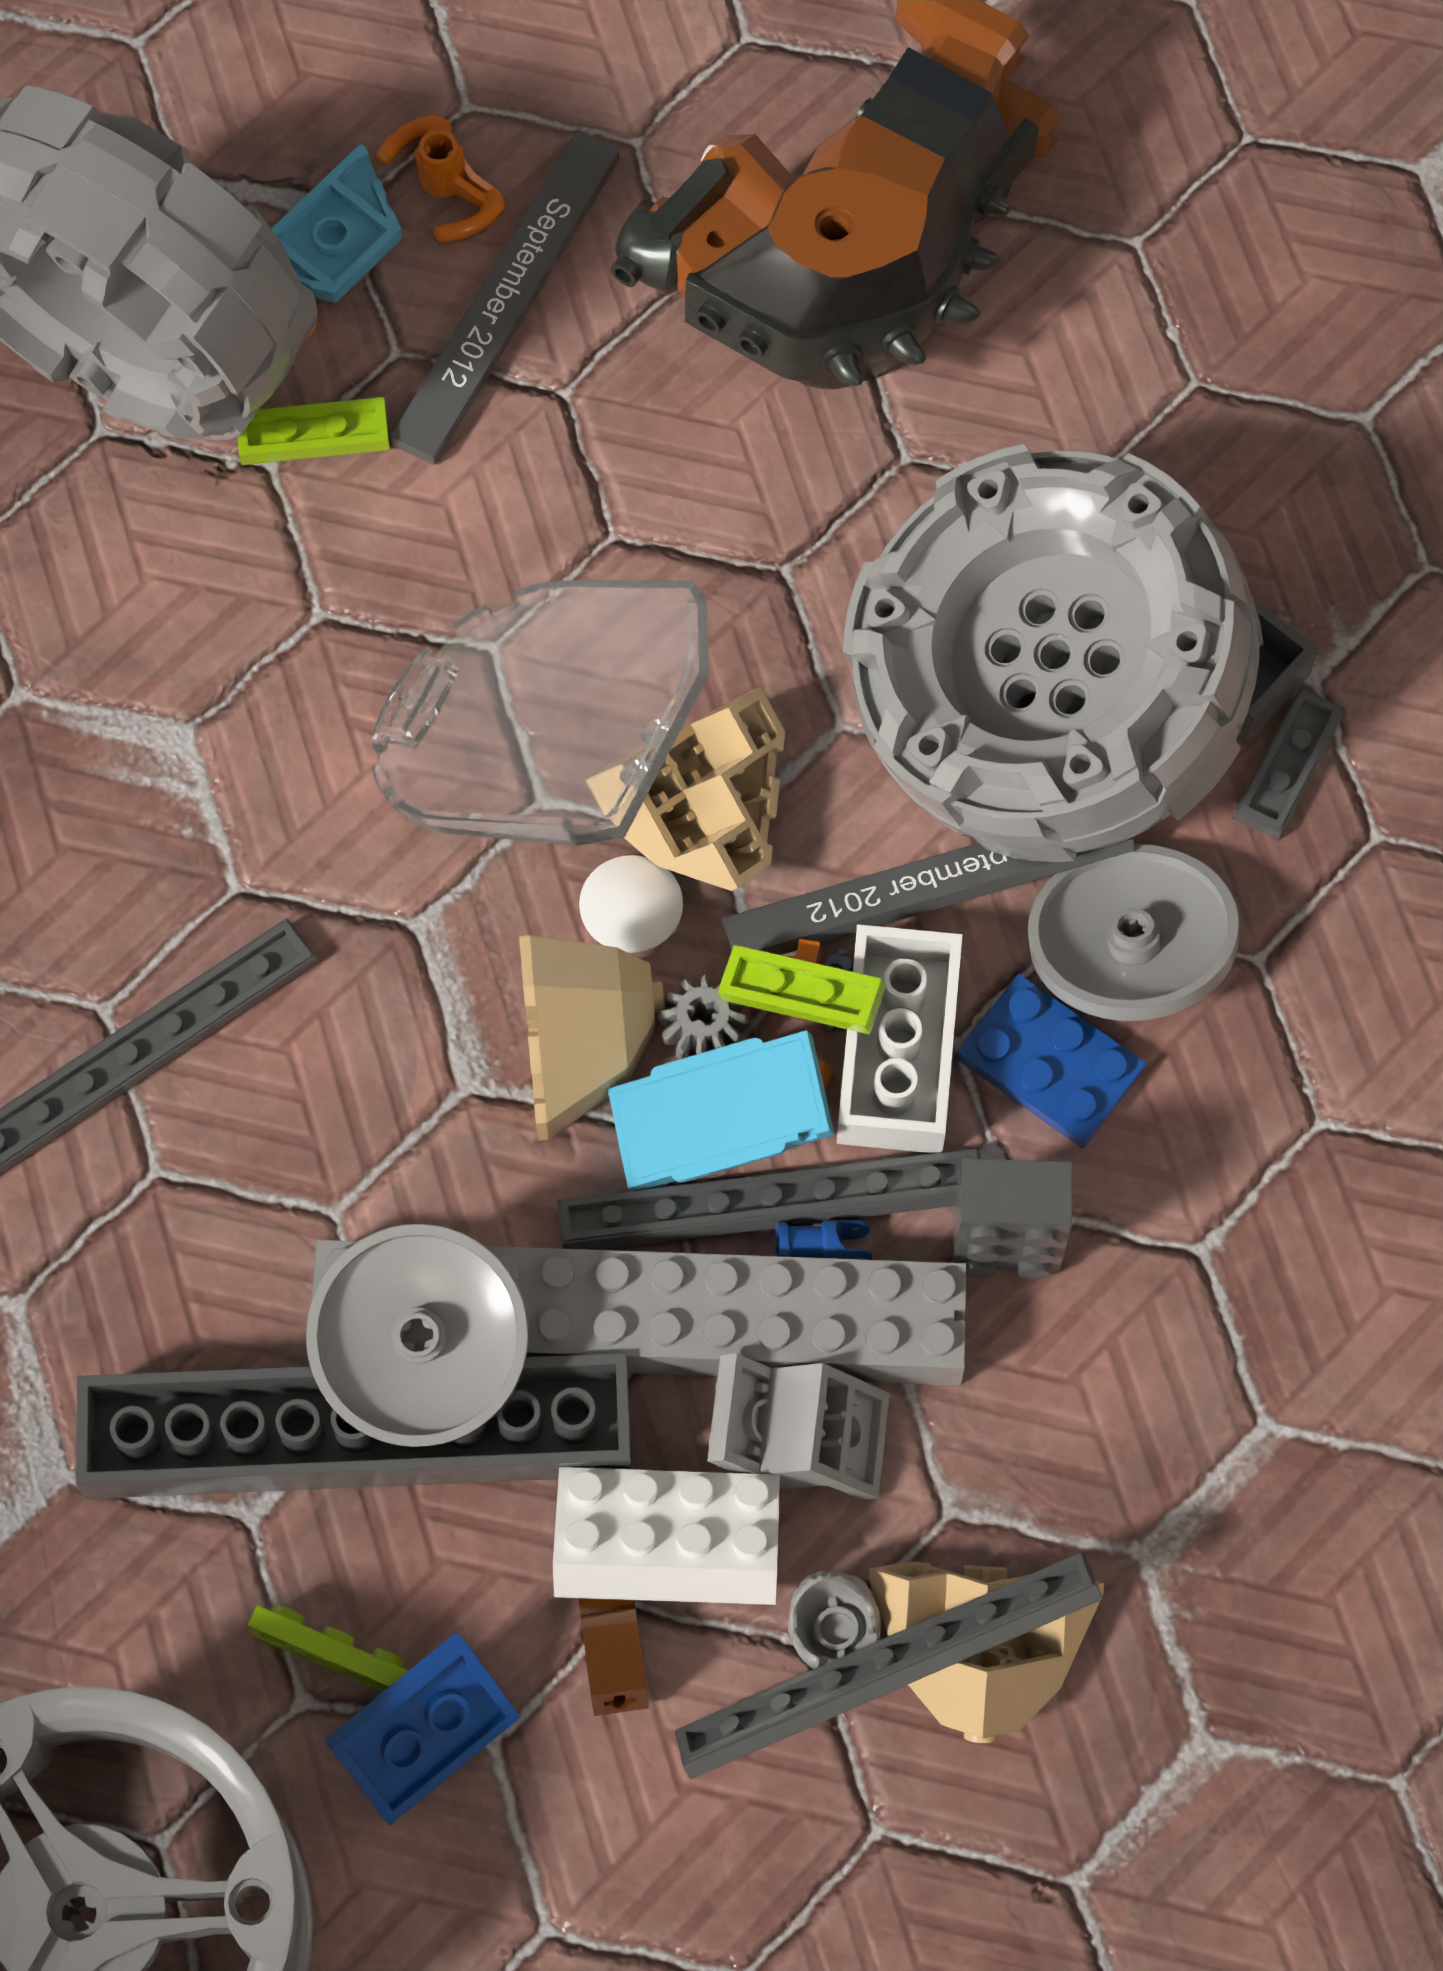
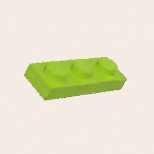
M384 397L259 409L243 433L237 437L241 465L390 450Z
M734 945L717 993L723 1001L870 1035L886 985L882 978Z
M275 1604L272 1611L257 1605L248 1623L253 1637L380 1692H384L408 1672V1670L403 1668L405 1660L380 1648H375L371 1655L353 1647L355 1639L350 1635L330 1626H325L322 1633L302 1625L305 1618L301 1614L279 1604Z

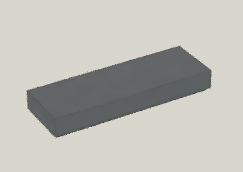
M1300 687L1237 805L1232 819L1279 841L1335 734L1346 708Z

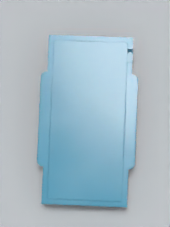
M807 1030L765 1043L759 1038H751L656 1066L652 1069L651 1076L608 1088L627 1186L631 1191L649 1189L674 1181L679 1183L777 1156L784 1153L786 1149L835 1135L813 1036Z

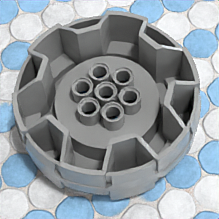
M26 85L17 98L0 99V341L53 383L71 378L80 386L106 399L107 402L102 412L119 420L124 419L172 438L229 440L238 437L243 433L261 406L279 388L289 373L296 354L317 321L318 311L313 292L301 284L280 239L277 238L253 204L245 208L225 189L191 164L190 152L187 148L129 115L99 112L93 105L81 100L34 86Z
M1024 443L979 456L937 479L935 496L919 507L900 527L879 558L875 559L874 562H864L848 605L844 628L843 653L853 666L854 696L860 720L871 746L901 789L928 815L962 836L974 837L986 850L1028 861L1068 862L1075 861L1077 852L1100 849L1125 841L1150 829L1170 815L1180 820L1216 786L1241 749L1236 738L1247 717L1254 693L1259 665V649L1263 645V638L1254 600L1245 574L1233 549L1220 529L1202 510L1199 504L1168 474L1130 453L1121 460L1083 451L1056 450L1032 453ZM1055 610L1054 615L1049 621L1036 624L1041 614L1046 611ZM1104 616L1099 626L1093 629H1085L1087 623L1093 617ZM1021 649L1019 656L1014 661L1002 663L1004 657L1010 651ZM1070 655L1069 660L1064 666L1058 669H1051L1053 662L1058 657ZM1120 660L1118 667L1112 673L1100 674L1102 668L1108 662ZM1036 694L1035 699L1029 706L1022 709L1017 708L1019 701L1024 696ZM1081 699L1085 700V704L1080 711L1075 714H1066L1068 707L1073 702Z

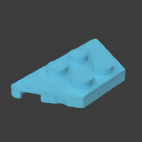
M362 144L357 146L271 228L277 238L280 239L301 284L310 289L316 299L337 303L403 239L401 227L395 213L387 202V196L380 179H377L368 151Z

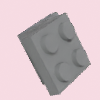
M738 1353L720 1355L707 1462L734 1473L780 1475L779 1490L829 1486L861 1500L878 1499L890 1393L824 1363L770 1368Z

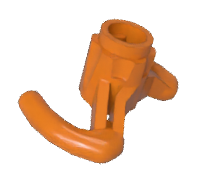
M433 114L416 118L400 126L386 138L375 155L380 164H390L403 147L414 139L422 137L419 147L415 149L417 175L421 188L431 196L445 198L456 194L472 204L480 206L479 211L469 218L454 223L437 225L432 232L436 241H458L476 235L490 226L504 211L506 204L502 192L473 172L464 157L463 147L458 145L455 136L452 134L451 124L444 117Z

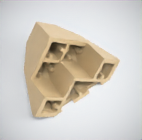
M760 686L650 744L588 782V785L612 828L656 866L733 891L771 866L773 846L767 844L769 821L775 818L777 813L780 779L775 778L774 775L777 753L782 752L784 749L785 730Z
M532 935L519 936L538 1141L549 1140L608 1098V1088L630 1081L655 1033L654 1013L665 1010L662 981L652 982L650 963L618 947Z
M903 1562L869 1569V1582L888 1637L1028 1576L1007 1578V1568L972 1565H964L963 1575L923 1562ZM1096 1581L1103 1596L1104 1583ZM1100 1601L908 1685L941 1725L964 1732V1739L971 1742H996L998 1735L1021 1730L1061 1689Z

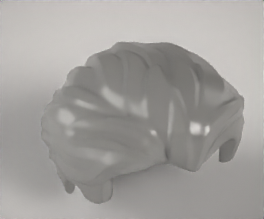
M824 1570L814 1575H808L801 1582L799 1588L794 1591L789 1608L788 1631L796 1652L801 1659L811 1668L816 1669L880 1641L881 1614L872 1591L862 1579L840 1571L827 1572Z

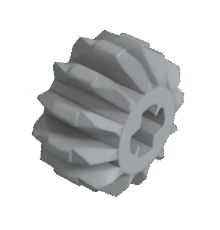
M706 974L701 977L700 987L694 988L690 981L684 978L680 982L681 994L668 992L664 997L665 1005L668 1009L659 1012V1024L666 1028L662 1033V1040L665 1045L678 1044L676 1057L679 1059L688 1057L691 1052L697 1055L741 1042L742 1036L739 1032L748 1028V1017L740 1013L744 1009V1005L723 1001L717 993L720 984L715 989L711 988L710 977ZM702 1015L706 1021L712 1020V1024L705 1026L701 1020L695 1021L694 1018Z

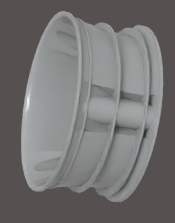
M66 1687L38 1691L0 1703V1834L10 1857V1861L0 1874V1962L7 1971H147L157 1957L162 1944L215 1934H232L241 1949L250 1958L247 1971H310L314 1940L313 1903L308 1876L300 1851L285 1820L270 1800L265 1788L246 1761L227 1741L209 1726L185 1711L161 1700L131 1691L106 1687ZM91 1740L118 1741L157 1750L194 1769L218 1790L234 1812L250 1849L239 1858L227 1881L206 1882L162 1878L156 1866L141 1847L122 1833L99 1825L73 1824L63 1826L36 1792L31 1781L50 1765L59 1752L60 1746L74 1742ZM18 1789L22 1792L44 1831L43 1834L34 1837L27 1844L2 1802V1799L13 1794ZM251 1896L268 1897L270 1899L269 1910L262 1918L250 1921L241 1917V1903L245 1898ZM224 1899L226 1916L168 1919L167 1902ZM86 1905L96 1915V1919L93 1924L86 1921L89 1928L85 1931H80L78 1927L70 1922L73 1913L80 1916L81 1913L78 1908Z

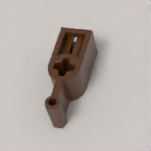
M578 1598L594 1716L648 1709V1694L634 1600Z

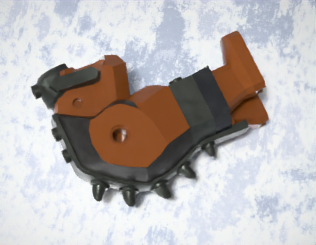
M898 0L896 22L925 51L920 54L910 47L906 49L893 72L873 99L868 98L862 104L855 121L838 130L820 144L803 175L794 178L756 134L728 135L709 144L703 153L701 164L670 198L661 197L657 202L645 199L630 214L617 238L615 245L617 260L611 266L612 275L627 287H634L640 281L666 295L677 291L685 299V323L783 378L798 381L806 386L820 389H839L849 385L858 386L863 381L882 374L900 364L918 365L925 362L926 354L920 344L937 325L943 326L946 322L969 323L977 319L981 313L975 304L960 297L961 289L958 287L963 274L970 276L972 269L990 270L1001 261L995 252L980 247L979 239L972 238L974 226L990 214L997 216L1008 214L1010 207L1006 199L1012 182L1033 158L1046 157L1058 141V138L1053 135V130L1061 121V115L1054 105L1009 80L1026 58V56L1020 53V48L1029 37L1028 32L1019 21L981 0Z

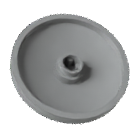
M1134 844V851L1054 874L1044 884L1032 905L1028 922L1029 949L1035 970L1043 983L1059 999L1075 1009L1093 1016L1117 1021L1157 1019L1178 1013L1197 1004L1213 992L1225 979L1235 961L1239 946L1238 911L1232 893L1224 881L1210 867L1198 859L1162 846Z
M426 1224L401 1225L378 1231L358 1241L342 1253L325 1273L315 1291L309 1309L306 1328V1346L312 1374L326 1401L335 1412L351 1426L372 1438L386 1443L411 1447L432 1446L457 1440L472 1433L494 1417L510 1398L520 1380L529 1344V1324L523 1297L515 1280L503 1263L489 1249L476 1240L449 1228Z

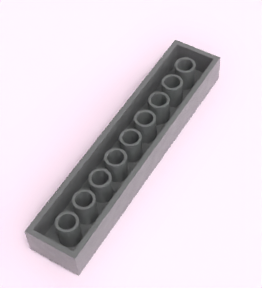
M626 1353L527 1357L515 1390L505 1405L488 1422L457 1440L438 1445L418 1447L386 1443L372 1438L351 1426L326 1401L315 1381L310 1366L77 1376L76 1485L85 1499L558 1479L559 1467L631 1470L629 1388Z

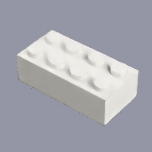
M857 924L853 972L882 978L886 988L870 1035L847 1029L837 1144L926 1153L943 1152L962 934Z
M559 1467L553 1551L554 1597L776 1605L780 1475Z

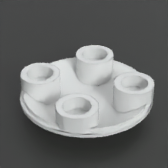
M635 855L621 856L604 862L589 875L580 894V914L587 931L600 944L618 947L628 953L643 952L657 947L679 929L683 912V896L679 883L668 869L656 866L647 857Z

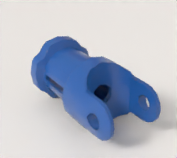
M858 1220L822 1221L820 1226H788L786 1222H777L776 1256L832 1259L862 1258L863 1260H873L870 1251L865 1249H846L840 1243L842 1239H860L865 1237L870 1231L869 1225Z

